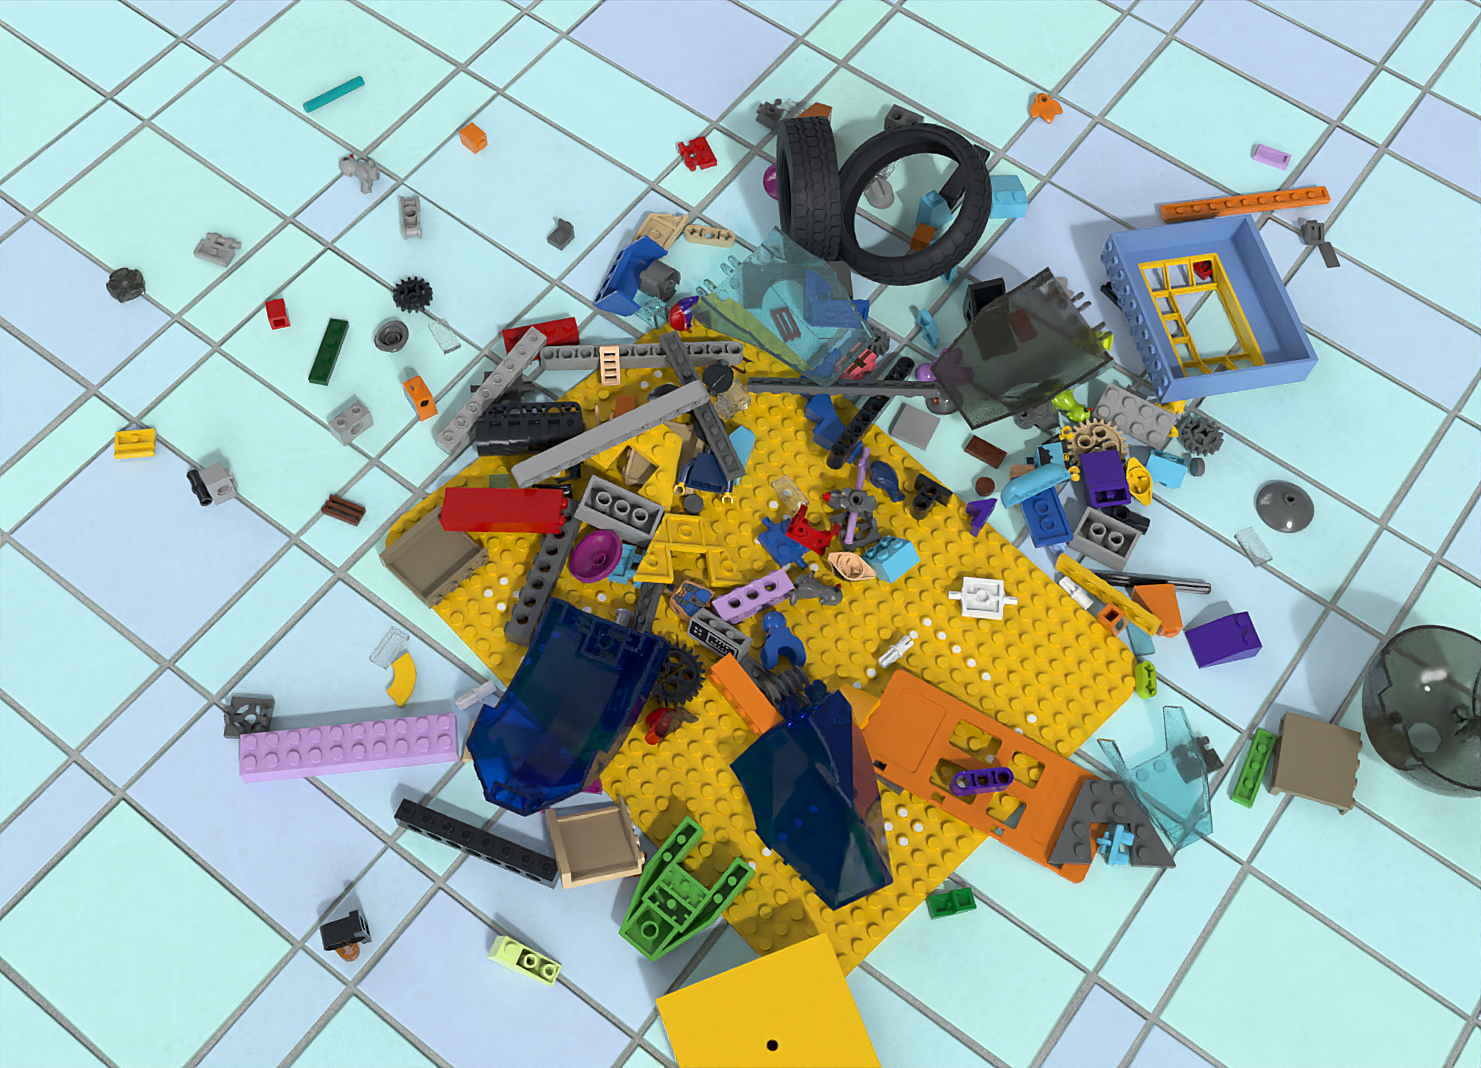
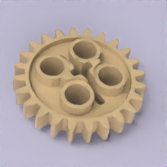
M1094 418L1092 423L1086 419L1085 425L1079 422L1078 427L1074 426L1072 429L1073 439L1066 440L1069 458H1073L1071 464L1077 463V467L1080 469L1079 454L1107 451V448L1117 449L1121 463L1124 464L1125 457L1128 454V451H1126L1128 444H1124L1127 438L1121 437L1123 431H1116L1117 425L1113 428L1110 427L1111 421L1104 424V419H1101L1100 423H1097L1096 418ZM1095 434H1100L1102 438L1097 437ZM1080 443H1085L1087 447L1082 446Z

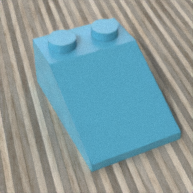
M990 176L992 186L990 219L1024 218L1028 201L1026 191L1018 176Z

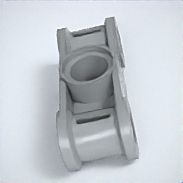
M419 196L405 199L401 197L403 239L407 240V238L419 237L420 239L422 238Z

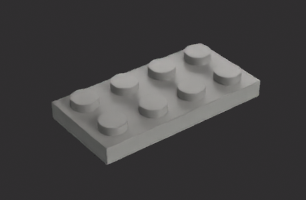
M1110 382L1092 414L1093 417L1099 420L1104 419L1105 423L1111 421L1110 426L1114 427L1117 425L1118 430L1158 450L1163 446L1178 416Z

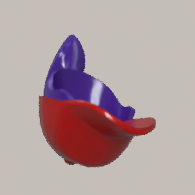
M699 296L682 298L670 309L667 322L670 323L674 330L687 331L688 333L693 332L690 329L693 318L692 306L697 304Z

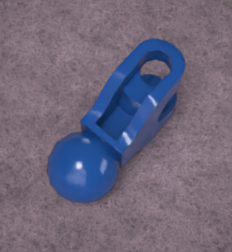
M779 611L768 612L762 619V628L767 633L765 636L766 643L760 652L764 669H774L778 662V655L787 657L792 667L795 665L803 667L806 662L803 642L790 632L789 627H787V620Z

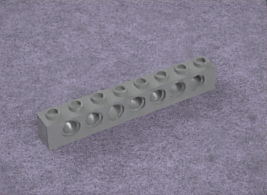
M532 326L435 439L436 446L451 457L476 428L477 418H484L486 416L488 406L496 404L540 353L541 349L545 347L547 337Z

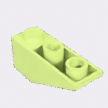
M506 935L496 937L487 955V958L502 966L553 987L562 965Z

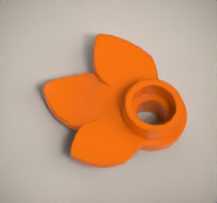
M1045 93L1037 94L1034 104L1030 107L1032 118L1041 116L1049 124L1053 121L1055 114L1063 113L1061 105Z

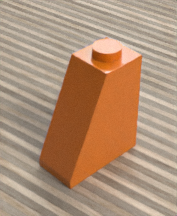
M1174 584L1133 587L1130 593L1131 600L1162 621L1156 634L1166 638L1177 636L1182 630L1183 624Z

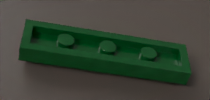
M330 318L308 377L309 383L328 386L350 326L348 321Z

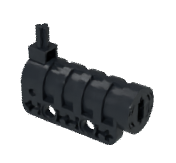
M573 401L492 404L486 409V418H477L476 441L479 457L538 455L584 433L581 406ZM553 407L559 410L557 413H549L548 411ZM512 409H518L520 414H510L509 412ZM533 409H536V411H537L538 413H531V412L533 411ZM494 410H497V412L499 413L492 415ZM584 461L569 467L570 479H581V464H584Z

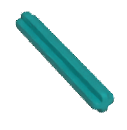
M357 76L304 103L303 108L306 113H310L365 84L361 76Z

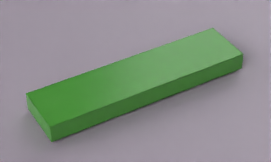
M1259 727L1256 729L1230 800L1251 809L1278 738L1277 735Z

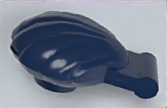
M880 460L873 461L870 465L871 476L869 478L871 483L876 488H882L888 492L892 502L904 501L906 496L899 489L898 476L893 467Z

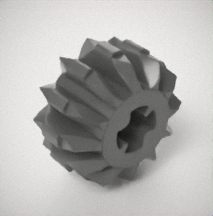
M872 327L870 331L865 329L859 339V343L877 355L876 359L879 355L884 356L890 347V337L887 336L886 331L881 332L880 328L874 330Z

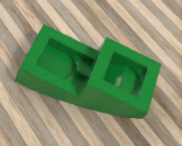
M971 887L955 889L948 893L932 895L926 898L931 920L965 913L977 908Z

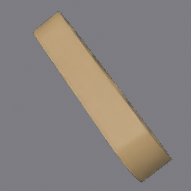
M694 224L688 225L684 229V237L686 241L691 243L730 248L735 244V234L731 230ZM706 234H713L714 237L711 238V239H708V238L705 237V235H706Z

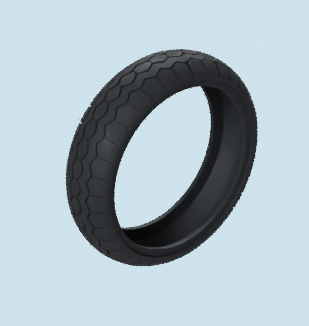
M931 123L902 124L886 129L869 138L848 157L839 170L841 229L838 253L861 276L871 281L891 286L921 284L953 269L978 243L986 228L991 211V180L980 153L959 133L944 126ZM921 153L942 155L962 166L965 176V194L961 209L949 229L934 243L915 253L897 257L875 255L859 246L854 225L856 208L866 186L883 168L901 158Z

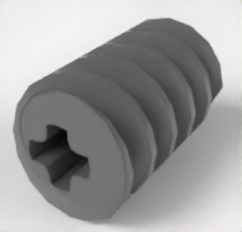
M795 665L792 667V670H785V674H778V678L774 676L770 681H764L763 687L768 701L771 705L775 706L774 699L781 703L782 695L789 699V691L796 695V688L802 692L804 691L803 684L808 688L811 687L806 673L799 666Z

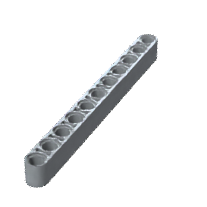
M738 341L682 342L694 367L717 365V361L721 359L728 361L729 366L739 365L743 361L744 347ZM661 343L613 344L618 345L620 369L672 367ZM606 345L547 346L540 351L541 366L547 371L601 369L599 346ZM604 353V356L615 355V353ZM604 361V363L616 362V361Z
M701 380L693 381L518 463L511 469V472L519 487L522 489L527 488L701 406L709 401L711 396Z

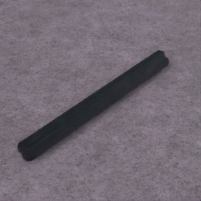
M1094 573L1111 586L1133 588L1134 586L1174 584L1175 592L1207 595L1211 592V584L1205 582Z

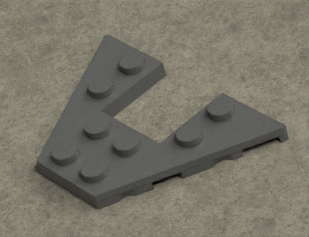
M1085 779L1083 781L1080 792L1073 803L1070 814L1047 861L1048 864L1090 865L1092 864L1089 823L1128 825V831L1134 834L1133 843L1130 846L1131 867L1170 869L1176 867L1174 860L1128 782L1115 780Z

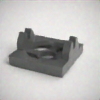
M847 511L829 518L831 526L834 522L841 526L837 538L844 552H849L881 540V535L877 530L876 518L873 519V512L868 513L864 511L863 513H858L857 517H861L867 522L862 524L856 523L855 526L860 528V532L854 534L853 538H856L857 541H852V544L844 542L846 530H842L841 524L844 519L848 522L850 512ZM870 528L868 536L863 539L861 536L862 531Z
M232 697L231 704L225 708L227 715L224 714L226 726L223 736L229 739H240L241 734L269 732L275 705L274 699ZM249 705L248 712L243 715H235L241 707ZM257 705L262 708L263 717L255 713ZM248 715L256 716L253 724L248 725L244 723ZM234 722H242L245 726L244 732L237 730ZM257 724H261V727L258 730L251 732L253 727H255Z

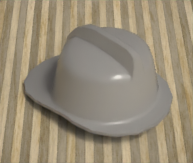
M874 177L863 191L869 203L875 208L887 209L894 203L895 197L891 184L880 177Z

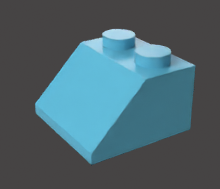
M1151 447L1145 468L1150 473L1152 482L1160 481L1164 483L1165 487L1170 489L1180 488L1188 469V460Z

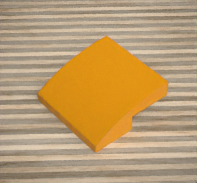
M845 683L827 706L822 719L858 735L869 723V716L880 706V698Z

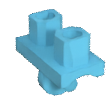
M1117 825L1112 841H1110V832H1105L1103 839H1096V843L1101 845L1100 853L1106 854L1108 847H1111L1106 865L1114 866L1117 864L1126 866L1128 863L1129 854L1118 851L1120 843L1132 846L1134 834L1123 830L1124 826Z

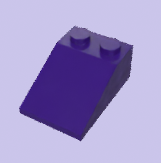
M1248 611L1227 615L1185 632L1199 669L1255 657L1263 647Z

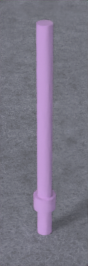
M868 447L863 448L861 458L858 460L857 468L859 470L855 489H863L865 474L870 464L868 460L870 449ZM850 512L844 540L846 544H852L858 513Z

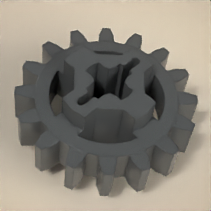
M1198 417L1197 421L1191 419L1190 423H1186L1181 433L1183 435L1181 441L1186 442L1185 448H1191L1190 453L1196 451L1197 456L1203 453L1204 457H1206L1208 453L1214 455L1215 451H1219L1224 441L1222 439L1224 433L1219 432L1220 426H1214L1215 421L1209 423L1208 418L1202 421Z

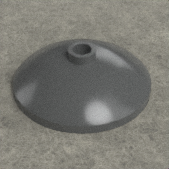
M1285 481L1269 483L1261 489L1256 498V510L1259 517L1267 526L1276 531L1296 533L1305 529L1313 519L1314 504L1306 491L1293 483Z

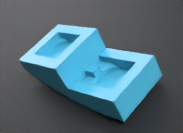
M923 308L918 313L917 323L924 329L923 338L935 350L939 342L938 328L932 316Z

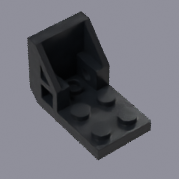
M1002 277L968 285L963 303L964 318L982 360L1015 353L1018 349L1005 320L1008 310L1005 282ZM985 305L995 307L996 314L998 315L997 320L1002 329L1001 335L995 332L991 323H987L986 319L982 316L981 311Z

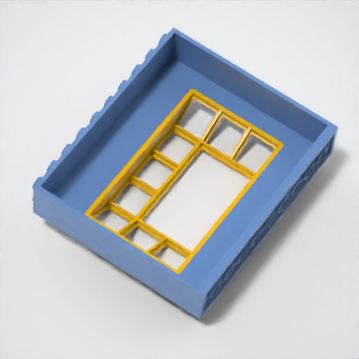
M1251 214L1109 234L1103 251L1100 254V260L1105 266L1106 275L1112 283V290L1116 293L1118 305L1122 308L1124 320L1129 325L1130 334L1135 340L1136 349L1140 352L1142 364L1146 367L1148 379L1153 384L1154 394L1158 397L1160 404L1306 380L1319 359ZM1210 260L1214 283L1196 285L1193 263ZM1186 264L1189 287L1171 289L1168 266ZM1160 267L1162 269L1165 290L1152 292L1144 270ZM1216 290L1244 353L1201 359L1174 296ZM1167 297L1173 313L1162 315L1155 298ZM1177 320L1184 337L1172 338L1165 321ZM1186 343L1193 360L1182 362L1175 345ZM1247 359L1255 367L1239 369L1232 361ZM1222 363L1230 371L1213 373L1206 365ZM1197 367L1204 375L1188 377L1185 369Z

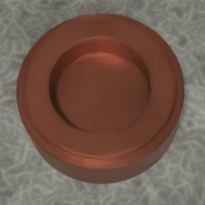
M989 477L979 478L975 485V491L983 497L990 496L995 489V483Z

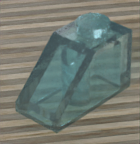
M655 296L641 304L640 310L633 313L656 330L668 323V306Z

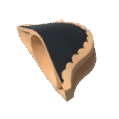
M851 552L828 554L827 560L832 567L831 572L838 579L846 582H858L875 578L876 572L858 555Z

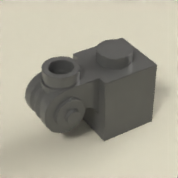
M1051 400L1033 405L1032 409H1023L1018 413L1019 427L1021 429H1030L1033 427V424H1037L1042 431L1060 427L1059 413Z

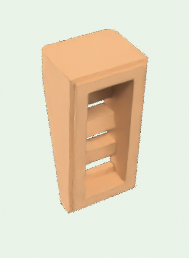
M618 345L599 346L602 386L620 385ZM604 353H615V355L604 356ZM604 361H616L611 363H604ZM616 368V370H605V369Z

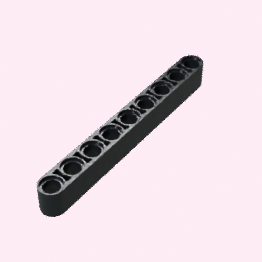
M901 357L883 380L908 381L915 365L914 361L909 357ZM876 395L869 397L831 446L826 459L828 467L835 470L842 468L896 396Z

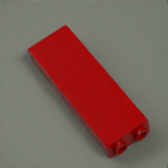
M446 487L440 523L444 531L561 534L562 526H565L566 522L564 509L568 508V498L565 497L563 489Z

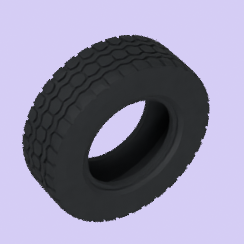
M824 116L782 119L779 122L777 132L776 172L780 224L788 261L793 264L834 260L837 257L840 243L841 202L837 153L830 122Z

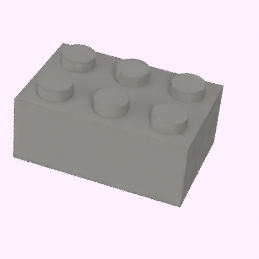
M1088 506L1073 534V540L1069 542L1067 547L1121 573L1142 532Z

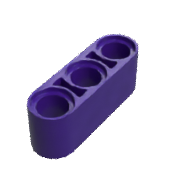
M1007 767L961 771L951 779L949 789L956 796L999 792L1005 790L1013 782L1014 775ZM998 775L1003 776L1006 783L1000 782ZM977 778H982L985 781V785L979 784ZM956 780L963 781L965 787L958 786Z

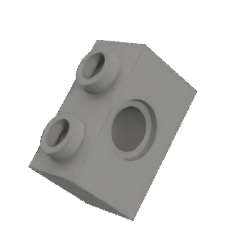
M357 401L328 422L332 436L345 447L374 425L370 411Z
M221 462L199 471L216 506L238 496L235 490L238 485L229 468H224Z

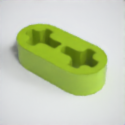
M1150 661L1137 664L1135 667L1136 691L1140 698L1147 700L1157 694L1156 669Z

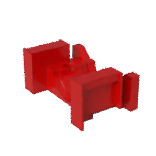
M801 503L799 510L792 517L785 535L823 556L826 547H830L832 537L839 535L841 526L834 522L829 531L826 529L824 531L814 529L808 523V519L805 518L808 507Z

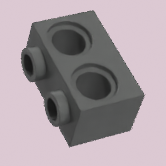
M894 104L885 117L884 129L907 123H924L925 117Z

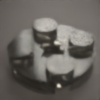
M120 268L112 272L109 276L110 280L108 283L106 282L109 294L120 303H126L146 292L145 280L137 269Z

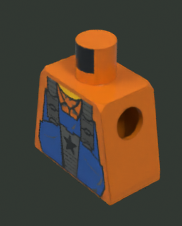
M420 375L403 383L404 395L421 422L438 414L432 394ZM425 400L426 405L421 406V402Z

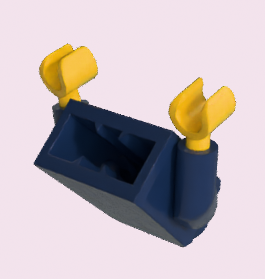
M711 447L706 448V453H698L697 458H691L682 467L678 479L679 484L674 487V493L676 488L680 486L683 488L681 496L684 495V485L687 484L686 487L722 494L720 498L722 505L724 504L725 497H729V505L733 503L730 493L733 492L734 480L727 482Z

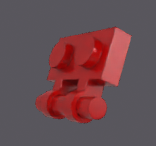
M705 136L690 140L688 147L683 142L678 143V151L684 157V163L691 172L695 171L698 165L701 170L717 166V159Z

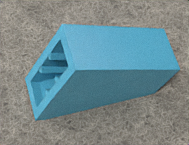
M935 190L920 198L915 222L917 227L919 223H923L937 230L953 220L946 200Z
M741 425L728 437L744 469H746L755 447V435L750 429H746ZM742 477L734 479L733 484L737 486Z

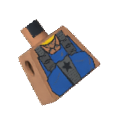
M684 580L680 587L673 583L668 584L664 590V593L671 596L669 600L670 610L688 626L691 617L702 607L708 610L715 599L714 591L689 580Z

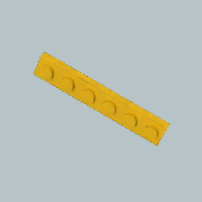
M1065 553L1058 557L1055 565L1056 570L1106 605L1110 602L1126 614L1127 620L1151 637L1156 634L1162 621L1155 615L1149 613L1138 603L1126 597L1121 591L1116 590L1105 580L1093 574L1088 568L1080 565L1072 557Z

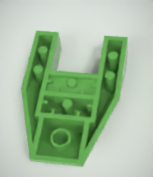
M688 816L685 817L644 867L618 933L652 963L712 925L756 876L755 870L737 857L709 891L679 867L706 835L704 829Z

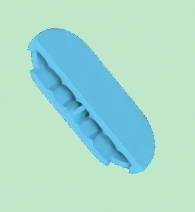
M1045 464L1008 482L1001 491V502L1004 508L1007 509L1071 478V474L1060 464Z

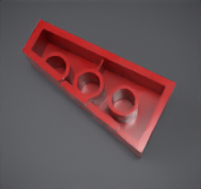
M575 317L502 330L507 355L532 326L547 337L545 347L577 346L580 344ZM540 353L534 358L533 361L540 359Z

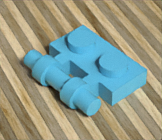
M623 544L620 562L607 577L608 581L627 585L629 578L633 579L637 571L632 570L633 563L640 565L647 550L644 549L642 555L636 554V546ZM634 581L633 586L640 588L642 582Z

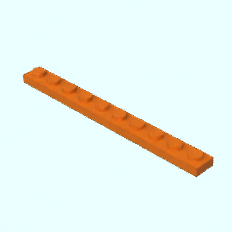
M1326 186L1166 204L1161 205L1159 211L1163 222L1169 223L1329 204L1331 198Z

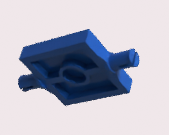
M768 516L763 518L762 523L768 530L758 535L757 540L779 567L782 568L789 563L796 562L801 570L806 569L809 565L802 557L811 550L785 535L791 519L787 518L781 523L774 524Z

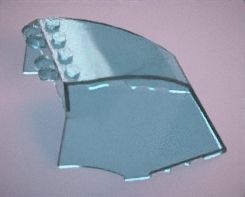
M777 226L771 230L762 244L742 263L733 255L728 257V261L736 268L735 270L725 262L720 265V268L728 277L718 287L709 279H705L703 284L711 293L709 294L701 286H698L696 292L701 298L690 312L703 327L725 334L769 353L825 389H828L877 338L867 321L863 320L857 310V305L850 299L847 289L840 283L836 271L823 258L820 259L795 243Z

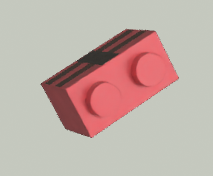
M859 343L836 365L834 376L838 379L863 380L868 372L871 373L875 369L877 355Z

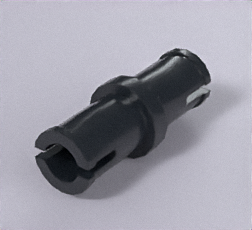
M198 470L189 471L186 477L192 486V492L198 497L200 505H210L213 499Z

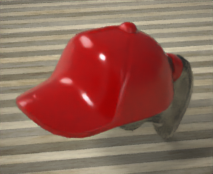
M681 706L654 709L645 718L644 724L648 731L645 741L649 745H656L659 740L665 739L667 735L676 732L683 721L694 723L699 718Z

